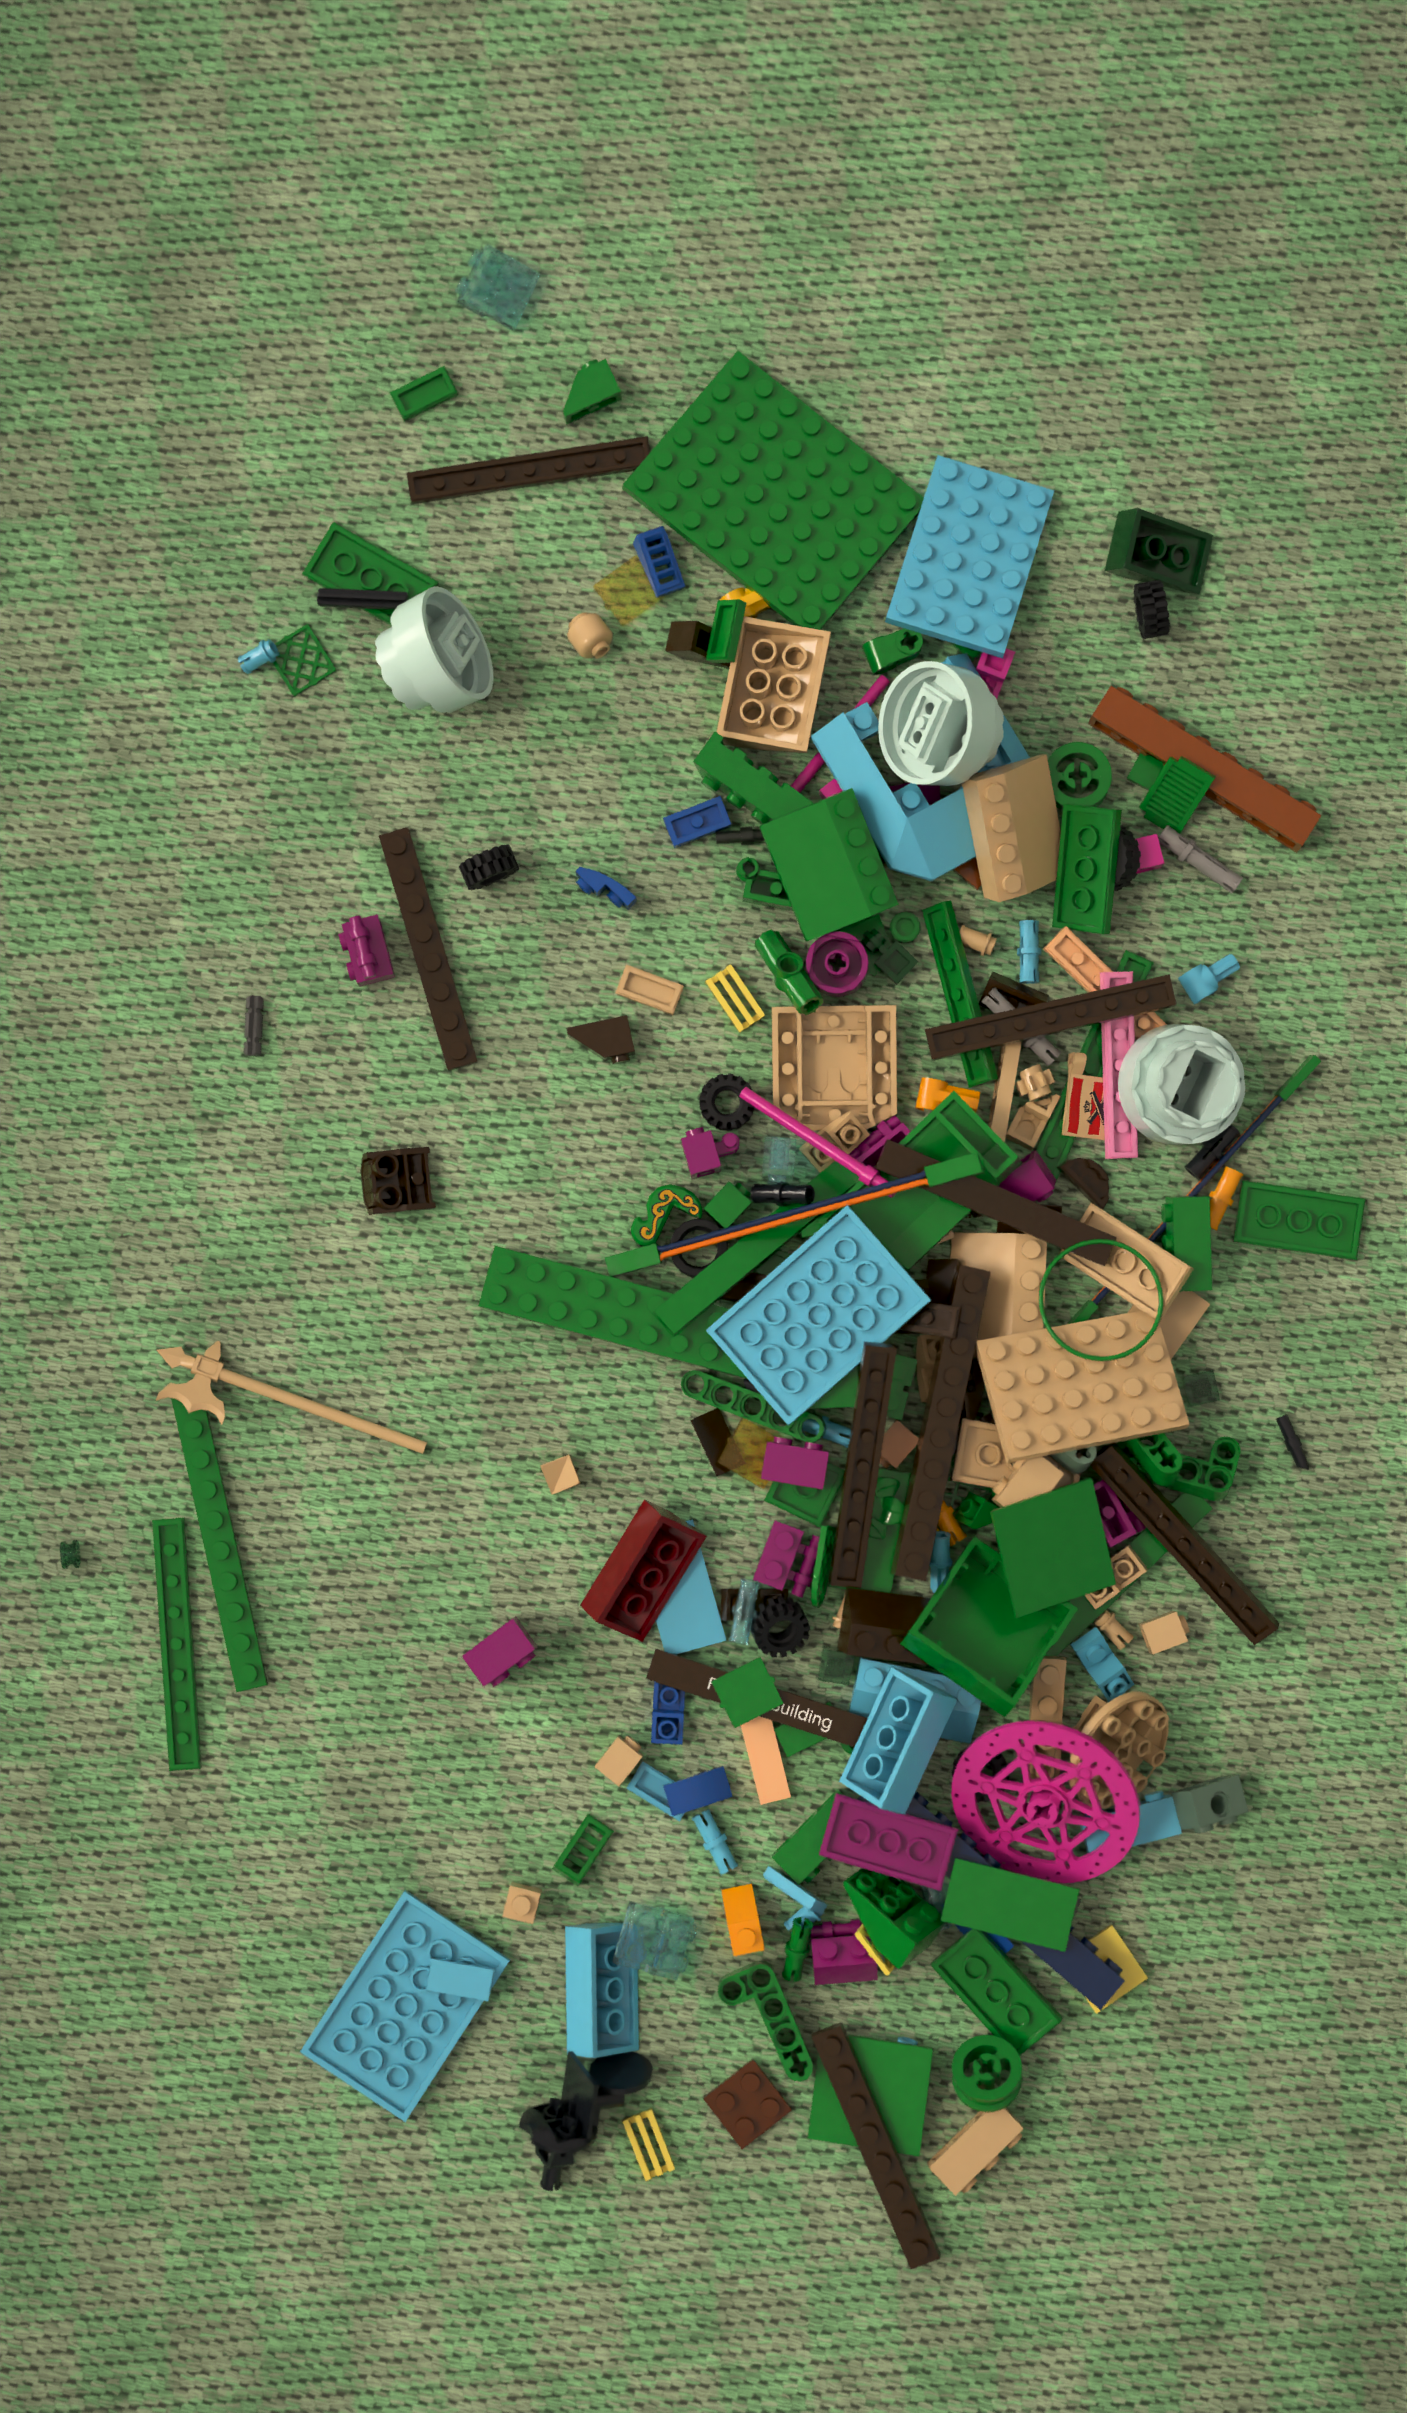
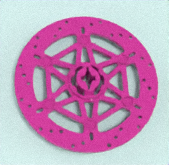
M1021 1721L993 1728L968 1746L962 1754L953 1775L951 1797L960 1827L964 1833L977 1843L976 1848L984 1856L986 1853H989L1001 1864V1868L1008 1871L1060 1884L1085 1881L1097 1877L1116 1866L1129 1852L1138 1832L1140 1823L1139 1797L1126 1768L1100 1742L1064 1725L1044 1721ZM1034 1745L1059 1748L1078 1756L1083 1761L1076 1765L1037 1753ZM1010 1748L1016 1751L1018 1757L995 1776L991 1777L981 1772L984 1766L997 1754ZM1029 1763L1033 1764L1040 1778H1031ZM1043 1764L1067 1772L1051 1778ZM1017 1767L1021 1768L1024 1783L1004 1780ZM1100 1775L1109 1787L1115 1804V1814L1102 1810L1091 1780L1094 1776ZM1077 1777L1078 1781L1070 1790H1067L1062 1784ZM1082 1787L1086 1788L1092 1807L1074 1799ZM998 1788L1018 1791L1019 1795L1015 1797ZM1032 1791L1031 1797L1027 1804L1026 1800L1028 1797V1793ZM976 1792L988 1795L1000 1826L998 1829L991 1830L984 1821L977 1804ZM999 1799L1017 1807L1010 1818H1005ZM1063 1802L1064 1807L1062 1810V1814L1058 1815ZM1076 1809L1092 1818L1072 1815V1810ZM1020 1816H1023L1028 1821V1823L1018 1828L1012 1827ZM1067 1823L1087 1826L1074 1838H1069ZM1039 1827L1047 1841L1025 1835V1833ZM1050 1828H1060L1062 1842L1057 1841ZM1099 1829L1109 1833L1108 1838L1097 1849L1081 1857L1075 1856L1073 1848ZM1017 1841L1052 1852L1056 1860H1046L1026 1855L1010 1847L1009 1844Z

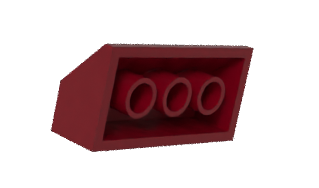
M644 1499L580 1606L597 1623L643 1642L707 1536L667 1509Z

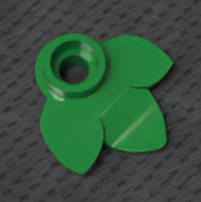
M884 1477L877 1479L869 1536L872 1538L885 1539L886 1525L898 1524L902 1520L904 1504L894 1497L898 1491L900 1481L894 1478Z

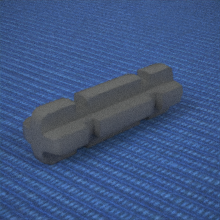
M252 995L246 998L248 1013H245L244 1037L247 1039V1042H244V1054L247 1056L261 1055L262 1044L259 1042V1039H262L263 1014L261 1010H263L264 1000L261 996Z

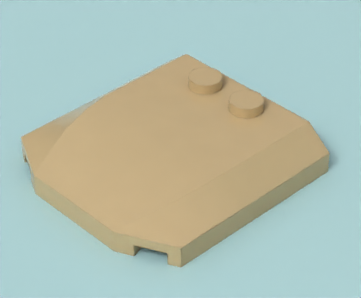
M896 1005L819 1006L815 1012L809 1015L799 1014L794 1006L772 1007L773 1105L812 1131L822 1130L849 1111L866 1130L882 1120L896 1115Z

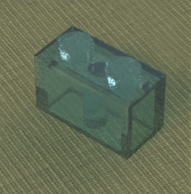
M765 1136L761 1179H768V1185L785 1184L787 1181L793 1180L797 1139Z

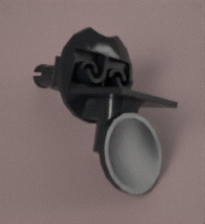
M573 2051L568 2052L561 2100L550 2098V2103H541L530 2107L521 2115L519 2127L530 2135L531 2144L536 2146L535 2153L544 2164L540 2186L544 2190L553 2191L554 2183V2189L556 2191L560 2189L562 2167L574 2164L573 2153L587 2149L596 2141L600 2110L622 2107L626 2094L640 2091L651 2082L653 2067L646 2057L633 2051L597 2057L591 2063L588 2072Z

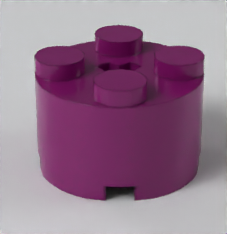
M834 931L821 936L810 946L806 956V969L809 978L820 992L832 997H844L855 993L864 984L869 971L867 952L858 939L849 933ZM840 957L842 958V963L846 966L845 968L840 967L839 971L836 972L829 963L835 962L836 958Z

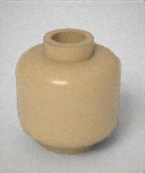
M583 612L575 616L569 623L567 637L580 656L591 659L593 657L601 658L608 653L613 634L599 615Z

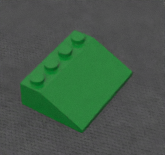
M852 788L840 791L759 826L805 941L815 939L899 905Z

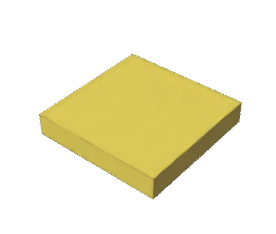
M1112 1924L1090 1938L1089 1941L1098 1948L1095 1954L1104 1962L1109 1957L1123 1969L1120 1976L1123 1977L1125 1982L1101 2010L1086 1998L1096 2014L1148 1979Z

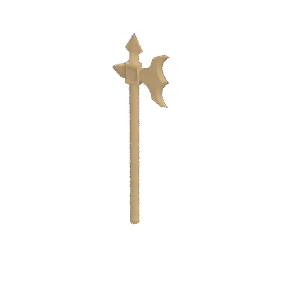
M216 1341L205 1351L204 1356L197 1354L196 1358L186 1355L182 1347L156 1350L172 1369L183 1366L191 1369V1374L195 1375L187 1383L168 1384L158 1393L156 1401L164 1398L177 1399L183 1403L188 1414L198 1410L210 1411L216 1415L221 1425L225 1420L224 1403L215 1397L210 1387L211 1381L217 1383L218 1380L418 1453L423 1454L427 1445L425 1441L225 1369L224 1363L220 1362V1341Z

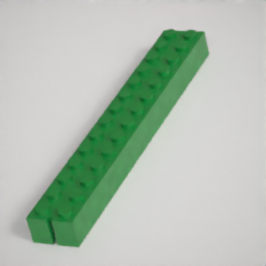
M494 1247L479 1307L747 1379L706 1331L729 1310L728 1308L712 1305L673 1337L653 1314V1311L669 1299L673 1293L510 1249ZM896 1354L887 1412L888 1418L899 1421L903 1418L909 1395L903 1389L904 1387H911L917 1359Z

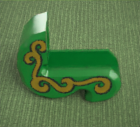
M672 1184L658 1187L649 1195L646 1204L648 1219L646 1221H642L640 1217L634 1219L631 1226L632 1238L641 1247L655 1244L673 1207L697 1219H701L703 1209L699 1199L693 1192L684 1187Z

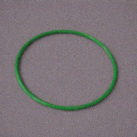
M1093 1239L1068 1247L1050 1263L1040 1284L1039 1309L1047 1331L1065 1350L1088 1360L1111 1361L1134 1353L1152 1337L1162 1316L1163 1291L1156 1271L1138 1251L1117 1241ZM1109 1244L1131 1252L1147 1266L1157 1286L1159 1305L1151 1330L1136 1346L1117 1355L1092 1356L1074 1350L1055 1334L1045 1314L1043 1302L1044 1288L1051 1270L1066 1254L1085 1245Z

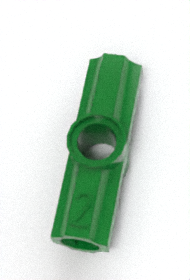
M771 929L762 933L755 940V948L774 975L775 986L780 991L786 993L799 1014L809 1015L815 1012L823 1004V997L803 969L802 958L791 951L779 931Z

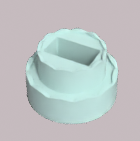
M434 586L396 607L391 615L392 627L380 633L375 641V645L377 647L376 660L381 667L383 680L392 688V693L398 701L405 703V706L411 710H420L431 705L438 712L451 713L484 699L490 694L493 686V666L486 641L471 613L454 594L447 589Z
M933 661L919 662L901 672L886 692L881 705L878 723L881 750L893 772L907 782L918 785H958L967 781L995 757L1003 739L1004 731L1002 725L1004 716L996 697L989 692L988 686L977 674L969 669Z
M1169 1024L1156 1027L1138 1038L1123 1059L1118 1077L1121 1106L1132 1125L1143 1135L1154 1141L1171 1145L1195 1144L1208 1141L1232 1124L1243 1103L1245 1080L1242 1062L1232 1045L1220 1034L1208 1028L1185 1024Z

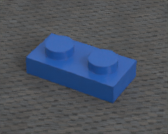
M721 796L663 818L674 848L731 827V822Z

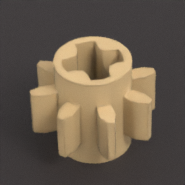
M1038 1064L1019 1072L1021 1080L1017 1081L1015 1085L1020 1097L1028 1095L1029 1100L1034 1101L1052 1093L1049 1086L1054 1084L1055 1080L1050 1069L1043 1071L1041 1065Z

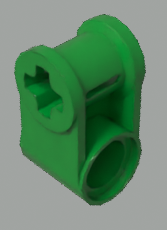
M903 628L863 644L862 649L873 675L888 672L901 664L917 658L921 652L923 637L921 633ZM907 638L909 642L915 641L913 649L910 650L908 646L902 647L904 639Z

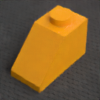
M752 1883L721 1889L733 1956L764 1951V1941Z

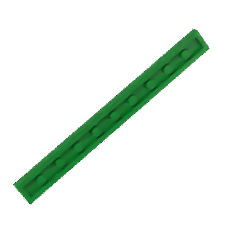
M171 1398L236 1692L268 1685L208 1412L206 1410H198L188 1414L182 1402Z

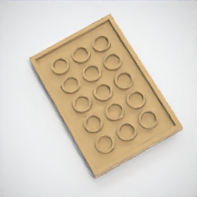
M1141 1310L1051 1328L1066 1345L1076 1351L1092 1356H1112L1130 1350L1140 1343L1151 1330L1155 1319ZM1160 1322L1152 1337L1140 1349L1126 1357L1111 1361L1088 1360L1070 1353L1052 1338L1046 1328L976 1341L975 1350L1006 1463L1187 1429L1190 1425Z

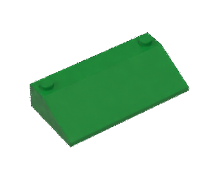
M955 1091L946 1097L898 1143L940 1162L978 1152L984 1173L974 1176L996 1186H999L1022 1164L1020 1158ZM880 1171L879 1175L889 1182L898 1179ZM858 1181L847 1193L865 1189L868 1186ZM919 1187L897 1192L893 1198L886 1195L849 1206L906 1272L917 1264L972 1211ZM843 1208L826 1212L818 1219V1222L824 1226Z

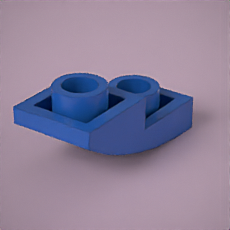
M579 867L575 871L576 876L579 878L576 883L587 895L593 892L599 897L607 889L609 893L606 896L616 907L620 908L623 905L627 910L637 902L636 897L628 889L612 878L583 867Z
M654 1682L651 1743L682 1745L684 1691Z
M724 1766L663 1785L672 1816L732 1797Z

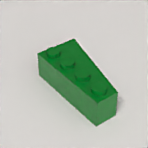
M717 732L713 733L693 761L703 778L701 783L715 793L719 789L728 795L726 800L736 808L741 809L744 806L752 811L751 817L760 824H765L813 803L787 783H783L782 786L777 784L779 779L764 766H758L757 769L754 768L753 761L739 748L736 747L733 751L728 749L723 742L724 738Z

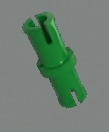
M796 1917L793 1920L791 1937L785 1945L787 1956L782 1971V1977L787 1981H790L792 1970H794L793 1982H798L802 1978L804 1960L809 1956L810 1952L808 1942L811 1929L813 1928V1922L808 1918L804 1919L803 1928L801 1926L802 1917Z

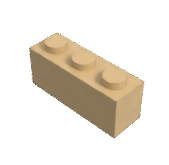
M1007 2108L995 2112L979 2111L927 2162L928 2167L955 2196L960 2191L966 2193L976 2183L977 2179L975 2176L983 2169L986 2171L990 2170L1000 2159L998 2154L1006 2146L1009 2149L1012 2148L1022 2138L1020 2132L1024 2128Z

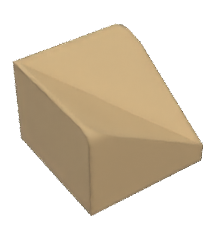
M570 1454L540 1466L552 1495L581 1484Z

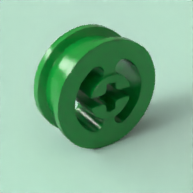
M1071 742L1057 748L1050 755L1048 765L1056 808L1063 811V804L1098 807L1103 802L1111 785L1112 771L1107 757L1101 750L1085 742ZM1071 758H1081L1090 762L1096 770H1091L1084 762H1080L1078 767L1079 776L1085 777L1082 778L1080 783V793L1085 792L1090 784H1095L1097 786L1096 790L1083 798H1072L1062 793L1058 788L1059 785L1064 786L1071 794H1074L1076 789L1075 780L1071 778L1074 772V762L1070 763L1064 772H1058L1057 768L1062 762Z
M979 2035L965 2041L957 2049L952 2061V2084L956 2095L966 2106L980 2112H995L1009 2106L1017 2098L1022 2085V2062L1017 2050L1005 2039L993 2035ZM973 2062V2075L967 2077L964 2072L968 2065ZM1007 2070L1010 2073L1009 2078L1000 2086L1001 2071Z

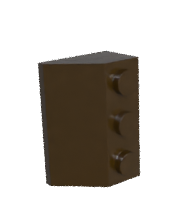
M846 1587L837 1650L852 1656L929 1665L900 1645V1643L931 1598Z

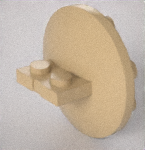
M1144 1692L1126 1693L1108 1703L1095 1695L1081 1715L1082 1717L1076 1726H1073V1729L1092 1737L1110 1750L1126 1768L1133 1780L1137 1793H1140L1146 1788L1148 1778L1155 1768L1160 1766L1165 1760L1166 1754L1164 1749L1168 1738L1169 1716L1162 1703ZM1068 1752L1071 1754L1069 1763L1077 1765L1083 1761L1078 1756ZM1143 1760L1153 1766L1151 1773L1147 1777L1137 1771ZM1100 1775L1094 1776L1091 1780L1102 1809L1114 1806V1800L1106 1782ZM1077 1777L1069 1780L1070 1788L1078 1781ZM1082 1787L1075 1797L1092 1807L1085 1787Z

